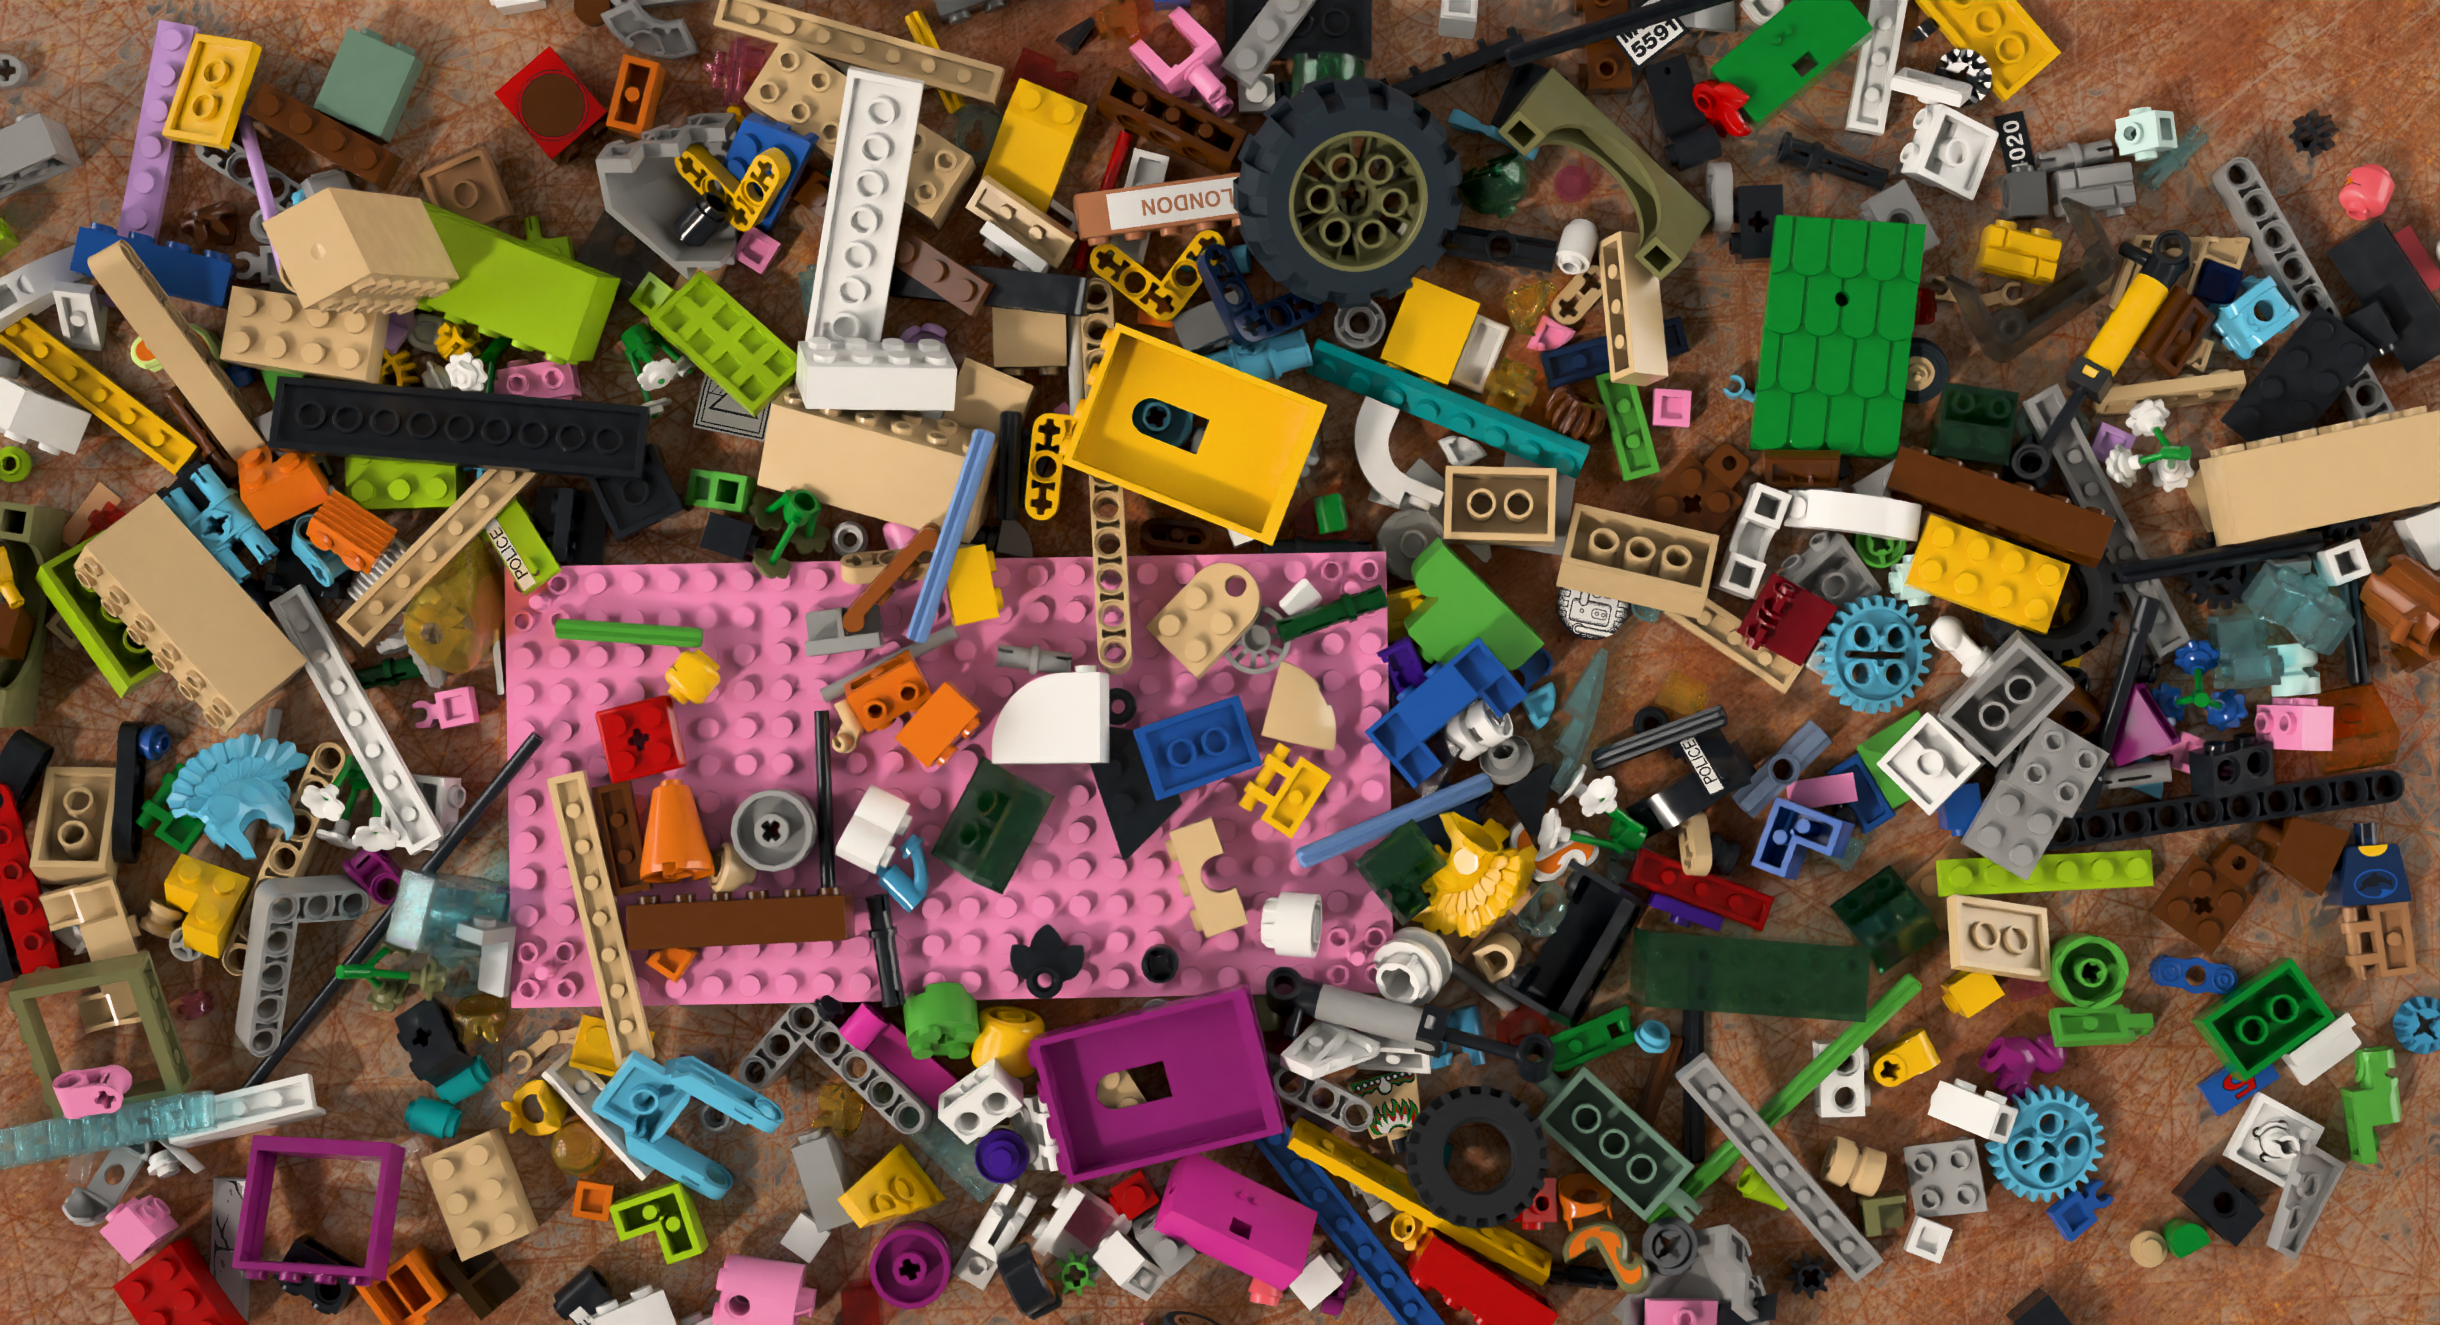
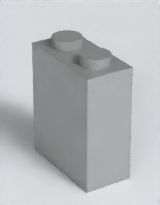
M821 1124L802 1131L803 1134L798 1136L799 1140L793 1145L791 1151L818 1233L854 1222L837 1200L853 1185V1181L835 1127L825 1130L824 1125Z

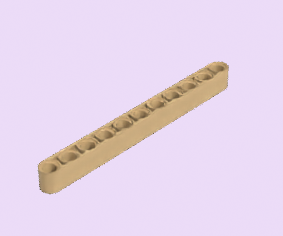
M1102 278L1090 279L1088 298L1092 294L1100 293L1106 297L1105 301L1099 305H1093L1088 302L1086 317H1081L1085 400H1087L1092 387L1086 384L1090 370L1094 363H1101L1105 350L1100 349L1102 339L1094 340L1089 334L1096 328H1103L1105 330L1110 328L1114 330L1115 327L1112 289L1109 283ZM1089 474L1098 655L1101 667L1105 672L1111 675H1121L1130 669L1133 662L1124 488L1110 482H1102L1097 477ZM1105 504H1113L1118 508L1116 515L1110 518L1100 516L1098 511ZM1106 540H1115L1120 544L1118 551L1112 554H1105L1100 550V546ZM1111 575L1119 577L1122 580L1120 587L1115 590L1105 589L1102 586V582L1106 577ZM1109 612L1121 613L1124 616L1122 623L1115 627L1106 625L1104 618ZM1112 648H1121L1125 651L1126 656L1119 663H1111L1105 658L1107 652Z

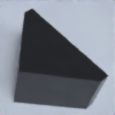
M1543 762L1533 768L1520 781L1500 789L1526 832L1530 835H1539L1554 767L1553 764Z

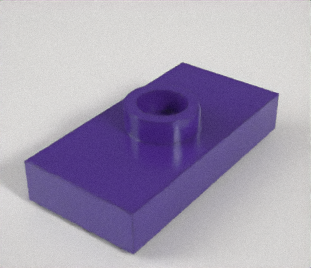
M1409 634L1389 643L1387 648L1377 652L1378 657H1381L1383 663L1388 662V678L1397 696L1413 684L1418 688L1428 679L1424 675L1426 671Z
M1655 891L1649 893L1645 903L1670 913L1669 921L1688 928L1691 927L1692 922L1719 931L1723 922L1722 917Z

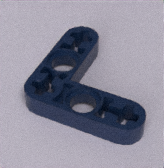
M1211 245L1200 253L1197 258L1198 272L1229 336L1238 346L1251 347L1307 324L1320 315L1322 311V303L1319 305L1294 295L1292 292L1257 306L1232 253L1223 245ZM1218 259L1220 266H1212L1210 260ZM1224 276L1228 277L1222 283H1220L1218 280L1219 278L1222 279ZM1226 287L1235 290L1239 298L1238 304H1231L1227 301L1224 295ZM1300 302L1307 303L1309 309L1304 308L1296 313L1293 312L1292 308ZM1270 309L1280 312L1283 318L1282 326L1272 323L1269 318ZM1258 321L1260 327L1252 332H1244L1243 325L1249 326Z

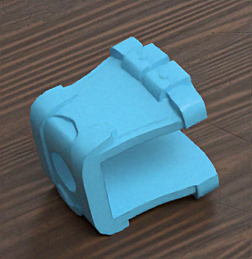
M2252 275L2240 281L2246 292L2229 304L2213 302L2206 307L2216 316L2210 325L2217 336H2223L2221 342L2229 351L2233 350L2237 358L2242 361L2254 356L2256 348L2276 333L2282 334L2290 328V323L2300 316L2293 304L2289 305L2276 288L2277 284L2270 275L2261 279H2257ZM2255 305L2268 321L2264 322L2256 318L2254 314Z

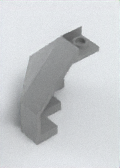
M699 113L687 117L688 124L678 128H671L670 125L666 124L641 132L642 140L627 145L621 139L608 143L595 159L605 211L689 281L698 268L703 271H713L722 268L723 265H735L738 229L725 219L724 223L703 246H689L679 239L674 224L675 220L695 197L701 194L678 172L675 165V157H681L690 144L697 143L702 145L723 164L738 132L735 113ZM714 180L717 190L724 195L722 185L717 180Z
M1729 1224L1694 1231L1700 1240L1698 1243L1699 1257L1695 1258L1691 1269L1684 1271L1679 1276H1662L1651 1270L1652 1279L1647 1290L1640 1294L1628 1293L1611 1314L1618 1318L1622 1325H1644L1645 1298H1713L1718 1301V1304L1732 1302L1731 1309L1746 1322L1759 1319V1312L1753 1307L1757 1305L1758 1301L1754 1302V1298L1764 1296L1766 1292L1760 1275H1752L1747 1257L1752 1252L1747 1239ZM1679 1239L1668 1247L1664 1252L1665 1255L1670 1253L1680 1257L1679 1251L1676 1248ZM1765 1321L1752 1325H1770V1323Z

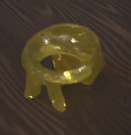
M491 994L465 997L453 1008V1020L460 1022L464 1029L463 1044H468L481 1036H485L491 1044L497 1043V1039L511 1015L507 1001L503 997L500 998Z
M847 1082L824 1085L821 1087L822 1095L819 1094L817 1096V1101L820 1105L818 1109L820 1117L812 1122V1127L831 1126L835 1137L848 1138L860 1126L866 1100Z

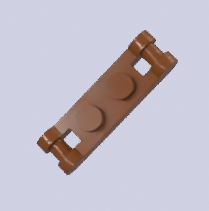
M934 523L923 525L846 610L842 620L843 627L847 631L859 632L867 620V612L875 603L881 607L896 591L891 587L892 584L900 576L906 580L920 565L916 558L923 551L935 549L941 532L938 525Z

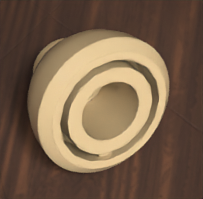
M724 842L716 849L713 855L715 875L709 877V884L714 893L733 892L744 884L751 885L753 883L756 868L743 861L735 850L734 844Z

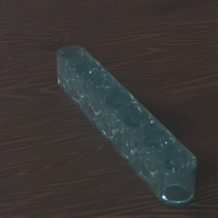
M196 1091L122 1105L120 1109L113 1113L89 1115L78 1119L60 1117L0 1129V1170L217 1129L214 1091Z

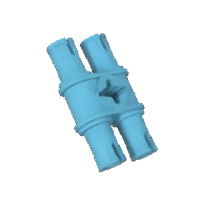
M1302 328L1294 332L1275 336L1251 347H1241L1234 342H1230L1231 344L1227 345L1228 349L1202 355L1262 380L1272 378L1279 380V377H1282L1284 372L1313 366L1309 345L1306 343Z
M206 464L198 469L200 474L194 472L190 477L210 501L209 507L206 510L200 512L181 487L169 493L172 496L171 498L165 496L162 501L240 585L244 582L242 578L248 579L251 572L245 568L231 551L232 545L235 542L242 540L257 558L260 565L271 560L272 558L269 555L276 556L280 550L275 547L259 527L260 525L238 497L239 492L233 488L228 489L213 471L211 465ZM218 519L225 520V523L222 525L224 533L216 532V529L219 527Z

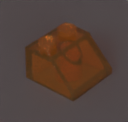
M2373 682L2365 685H2352L2324 690L2318 694L2301 695V698L2318 699V706L2334 707L2332 751H2311L2323 776L2395 763L2401 732Z

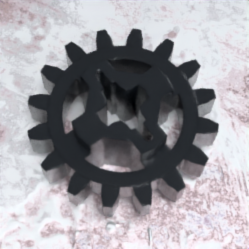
M2214 531L2206 533V541L2202 537H2195L2193 543L2196 548H2184L2183 552L2187 553L2214 548L2216 546ZM2257 561L2223 567L2224 569L2220 571L2221 577H2212L2218 568L2199 571L2198 574L2197 572L2183 574L2178 577V581L2188 582L2189 586L2183 592L2185 595L2196 593L2197 595L2194 600L2196 605L2203 604L2207 600V608L2210 610L2217 609L2219 603L2223 610L2231 609L2232 600L2237 604L2246 602L2242 594L2243 592L2249 594L2256 591L2250 582L2251 580L2261 578V575L2253 572V567L2261 563ZM2240 567H2241V576H2240V579H2239L2238 576H2239V571H2240ZM2216 586L2218 590L2223 591L2224 594H2213L2206 589L2208 587Z

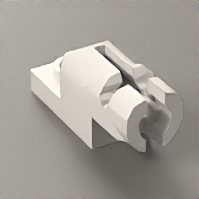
M1014 1182L1003 1185L952 1272L983 1291L998 1267V1256L1008 1251L1037 1201V1197L1027 1190L1017 1207L1014 1208L1009 1205V1200L1018 1186Z

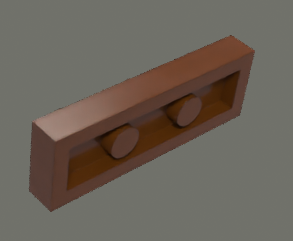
M631 780L593 787L592 792L614 897L653 889L652 883L644 882V878H640L644 841Z

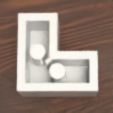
M0 376V433L23 444H26L28 438L39 442L37 448L57 456L60 455L61 450L75 455L92 414L77 406L44 395L29 386Z

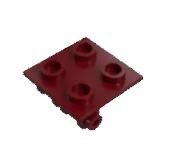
M1773 572L1737 629V633L1747 637L1745 644L1749 648L1758 650L1760 646L1765 647L1801 666L1838 609V606Z

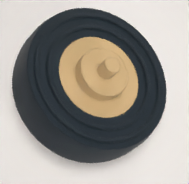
M1913 337L1911 338L1906 392L1903 402L1919 404L1935 398L1943 390L1949 376V365L1944 352L1937 344L1925 338Z

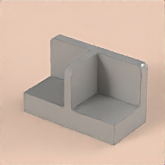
M874 604L867 612L868 616L863 628L855 633L849 632L843 627L842 620L848 607L807 612L805 615L808 641H805L806 656L813 657L885 647L879 605Z

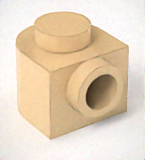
M1496 933L1481 940L1472 954L1474 955V961L1478 970L1486 974L1489 981L1493 983L1508 976L1513 971L1521 957L1522 950L1520 943L1514 936L1508 933Z

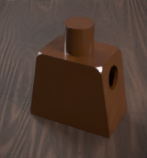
M2291 816L2280 818L2277 826L2263 820L2258 821L2252 831L2251 839L2267 846L2262 856L2264 864L2303 891L2322 896L2350 832Z

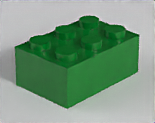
M2279 957L2190 1020L2232 1078L2246 1082L2336 1018L2295 961L2289 957Z

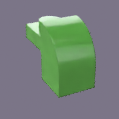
M691 468L685 504L750 515L749 507L753 505L752 496L756 493L758 479L719 471L712 472Z

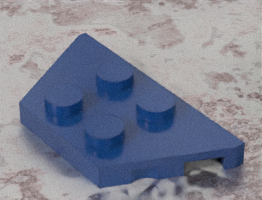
M752 112L743 119L722 165L741 183L754 158L765 150L772 147L778 148L788 157L791 164L790 175L763 221L758 224L761 231L767 235L776 227L820 137L812 132L805 136L791 132V125L780 121L773 122L765 116ZM771 168L766 172L768 175L772 174ZM753 182L757 194L764 198L761 187Z

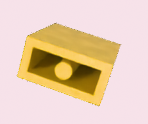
M1412 277L1413 287L1408 289L1404 295L1378 362L1446 388L1481 303Z

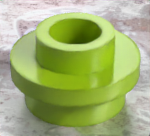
M16 446L2 448L0 450V479L11 483L24 480L29 475L32 467L29 454L24 449ZM13 457L16 461V467L9 471L6 467V462L9 458Z

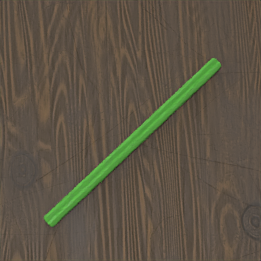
M1905 974L1757 1112L1766 1124L1772 1129L1921 991V983L1912 974ZM1728 1139L1682 1181L1679 1186L1695 1200L1743 1154ZM1662 1203L1646 1219V1222L1650 1226L1661 1218L1677 1217L1678 1214L1666 1203Z

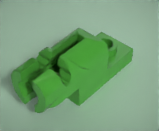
M2384 1045L2356 1049L2354 1051L2356 1059L2355 1082H2359V1085L2340 1088L2350 1159L2363 1165L2378 1163L2376 1152L2380 1150V1141L2377 1132L2373 1130V1126L2400 1122L2402 1113L2398 1088L2399 1079L2385 1073L2389 1069L2396 1067L2393 1047L2389 1048Z

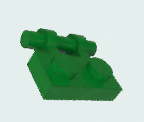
M179 762L171 774L167 772L161 779L163 784L151 801L147 799L141 806L143 811L135 823L148 830L155 819L161 821L162 823L154 835L188 856L204 834L203 830L206 824L201 819L192 818L189 815L175 820L172 810L168 813L163 809L167 804L166 799L172 792V783L178 778L179 770L185 767V765Z

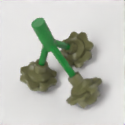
M395 921L382 937L383 943L380 945V950L365 964H340L336 968L338 979H366L371 983V993L367 997V1001L373 1004L372 1009L375 1012L385 1010L392 1013L397 1007L405 1003L406 992L410 985L404 980H409L410 984H419L421 990L424 991L426 1001H431L434 993L444 992L443 987L447 984L446 978L448 976L446 973L447 968L438 964L436 956H431L428 964L423 966L422 970L410 969V972L374 968V965L385 955L390 956L393 953H399L404 958H407L410 954H415L418 951L416 947L417 934L412 924L404 923L403 921Z

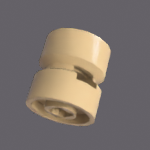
M1836 1135L1826 1150L1821 1166V1180L1840 1187L1849 1183L1851 1191L1871 1198L1881 1184L1886 1168L1887 1155L1885 1152L1868 1146H1864L1859 1150L1856 1147V1142Z

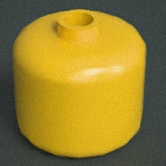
M998 1005L981 1010L978 1013L980 1036L975 1040L971 1051V1059L974 1066L979 1068L995 1057L1002 1068L1013 1078H1023L1032 1075L1037 1069L1032 1068L1030 1065L1027 1047L1031 1046L1030 1041L1036 1034L1044 1033L1045 1025L1043 1019L1033 1011L1016 1006Z

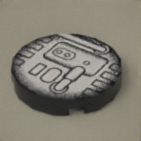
M1560 587L1556 596V612L1562 625L1572 635L1584 640H1600L1613 635L1624 624L1629 612V603Z

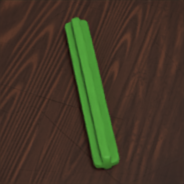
M558 619L555 624V636L558 639L700 648L703 644V629L695 627Z

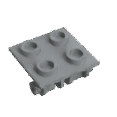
M1968 1136L1954 1137L1953 1141L1903 1146L1916 1215L1925 1218L1989 1211L1975 1139H1968Z

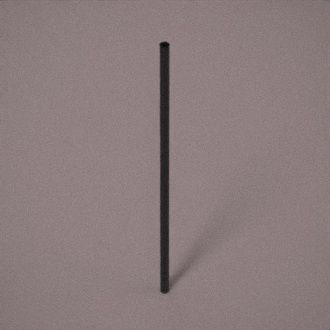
M531 732L342 964H361L543 743L544 739L539 734ZM336 971L283 1034L279 1047L275 1052L266 1056L239 1089L260 1085L266 1080L348 979H338Z

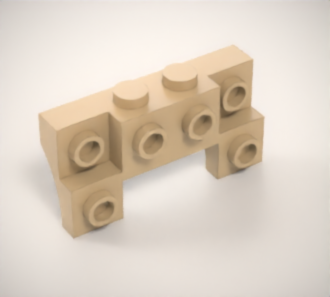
M114 875L82 885L73 884L39 896L50 924L51 932L80 924L79 928L91 962L148 951L147 948L140 950L136 938L141 935L137 917L135 914L128 915ZM128 980L100 985L99 990L75 997V1003L80 1011L86 1034L113 1026L142 1021Z

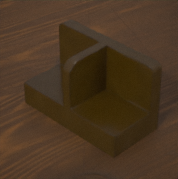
M455 1248L435 1263L480 1320H483L521 1288L520 1284L492 1249L461 1262Z

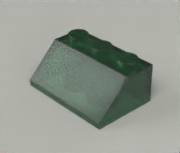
M983 756L930 854L970 881L1003 894L1055 796L999 764H992V760Z

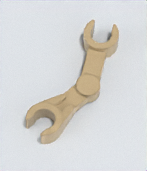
M1938 276L1933 278L1932 281L1943 284L1945 288L1944 294L1938 295L1933 291L1926 293L1933 301L1957 303L1973 312L1983 307L2000 303L2007 307H2013L2024 300V298L2010 300L2006 295L2008 288L2021 285L2016 281L2004 284L1998 291L1973 295L1963 291L1947 277Z
M579 1026L568 1030H547L540 1039L527 1049H519L513 1052L508 1062L513 1061L518 1055H523L527 1059V1066L517 1073L524 1074L533 1068L535 1058L550 1046L560 1043L574 1044Z

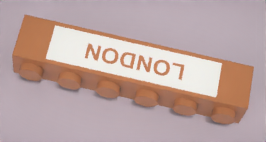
M1240 172L1075 194L1072 199L1079 242L1088 241L1089 247L1110 244V238L1124 236L1125 242L1147 239V232L1160 231L1161 237H1169L1182 234V228L1196 226L1197 232L1217 230L1218 223L1232 221V227H1241L1239 214L1233 208V180L1240 177Z

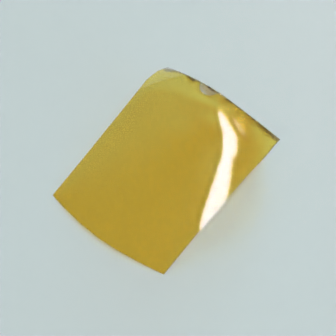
M478 536L415 593L404 614V637L407 640L408 646L428 664L451 673L462 674L473 669L505 633V580L496 561ZM466 616H469L472 620V629H467L462 623ZM426 623L439 625L444 633L443 640L438 644L425 642L420 634L421 627Z

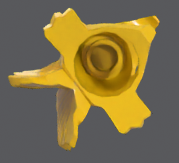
M1454 811L1441 813L1439 816L1446 833L1451 839V852H1444L1438 844L1432 846L1424 844L1419 834L1413 837L1411 843L1412 857L1423 875L1421 877V886L1424 892H1429L1431 896L1425 901V904L1412 910L1410 917L1412 921L1422 922L1425 930L1431 933L1440 929L1442 934L1448 935L1457 930L1460 938L1467 935L1470 938H1476L1481 931H1485L1498 918L1503 917L1508 909L1516 906L1518 898L1526 894L1527 886L1532 882V874L1536 868L1534 860L1538 850L1533 844L1521 850L1513 847L1503 850L1502 842L1511 835V832L1492 818H1489L1481 826Z

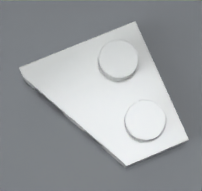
M1316 1019L1281 1053L1280 1066L1307 1079L1314 1080L1377 1057L1380 1052V1042L1344 1026Z

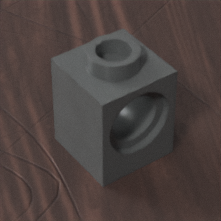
M2033 165L2016 166L2011 168V173L2000 178L2003 220H2035L2049 214L2046 170L2034 171Z

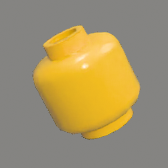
M699 649L694 653L684 651L665 673V679L671 686L667 692L682 705H685L688 700L694 704H702L721 681L720 675L717 672L720 666Z

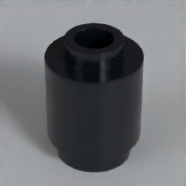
M705 192L702 196H696L675 220L674 224L679 239L689 246H703L724 223L725 215L728 212L726 204L717 195L710 192Z

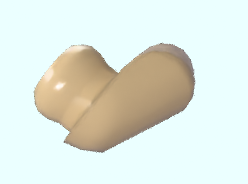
M846 698L834 705L842 720L837 736H834L832 739V746L838 753L852 752L858 746L864 732L863 724Z

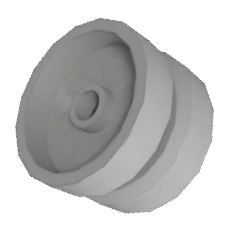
M775 788L754 793L740 804L733 816L731 836L734 848L744 862L758 870L776 872L796 866L810 856L818 842L819 828L816 810L807 798L794 790ZM776 822H779L781 825L778 829V832L781 834L780 836H775L771 832V826Z

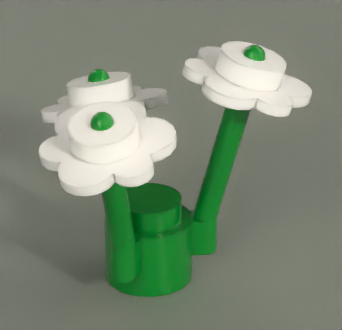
M639 323L627 329L622 334L621 340L627 348L624 353L631 363L645 401L640 406L649 407L651 410L650 418L656 419L665 412L663 407L671 404L672 400L665 397L653 401L650 390L666 386L670 380H675L679 375L685 378L693 373L696 365L685 355H679L662 338L657 330L651 332L645 323ZM658 345L676 363H671L668 358L662 359L660 362L654 361L652 357L658 352L656 346ZM639 361H645L646 365L643 368V372L639 364Z

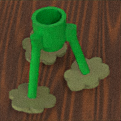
M799 489L794 492L785 490L779 499L774 494L767 496L763 492H756L752 496L753 505L749 507V513L755 517V524L760 530L766 531L771 528L777 531L782 527L781 521L783 520L789 524L775 550L755 549L752 564L758 568L762 575L770 579L776 577L781 579L787 578L792 566L789 561L780 556L788 542L796 545L797 551L803 555H809L814 550L816 552L824 551L825 542L830 539L831 534L827 527L819 526L820 523L817 517L822 510V505L818 503L814 494L807 490Z

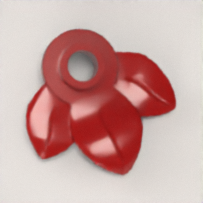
M1714 79L1701 81L1693 88L1692 95L1695 105L1704 113L1707 123H1711L1714 126L1717 135L1725 138L1729 133L1735 137H1743L1752 132L1738 111L1750 98L1740 88L1728 82L1720 83Z

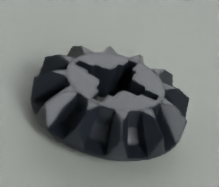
M1958 48L1946 53L1936 63L1934 75L1957 80L1952 72L1958 74L1967 66L1969 67L1966 79L1973 88L1970 98L1961 107L1976 104L1982 100L1988 93L1992 83V72L1987 60L1978 52L1967 48Z
M1675 1217L1661 1218L1651 1224L1646 1230L1642 1239V1255L1649 1268L1662 1276H1679L1684 1271L1690 1270L1695 1258L1699 1257L1698 1243L1700 1240L1696 1236L1693 1227L1682 1219ZM1662 1237L1673 1242L1679 1239L1676 1248L1679 1251L1680 1257L1670 1253L1664 1254L1667 1246L1664 1244L1665 1241Z

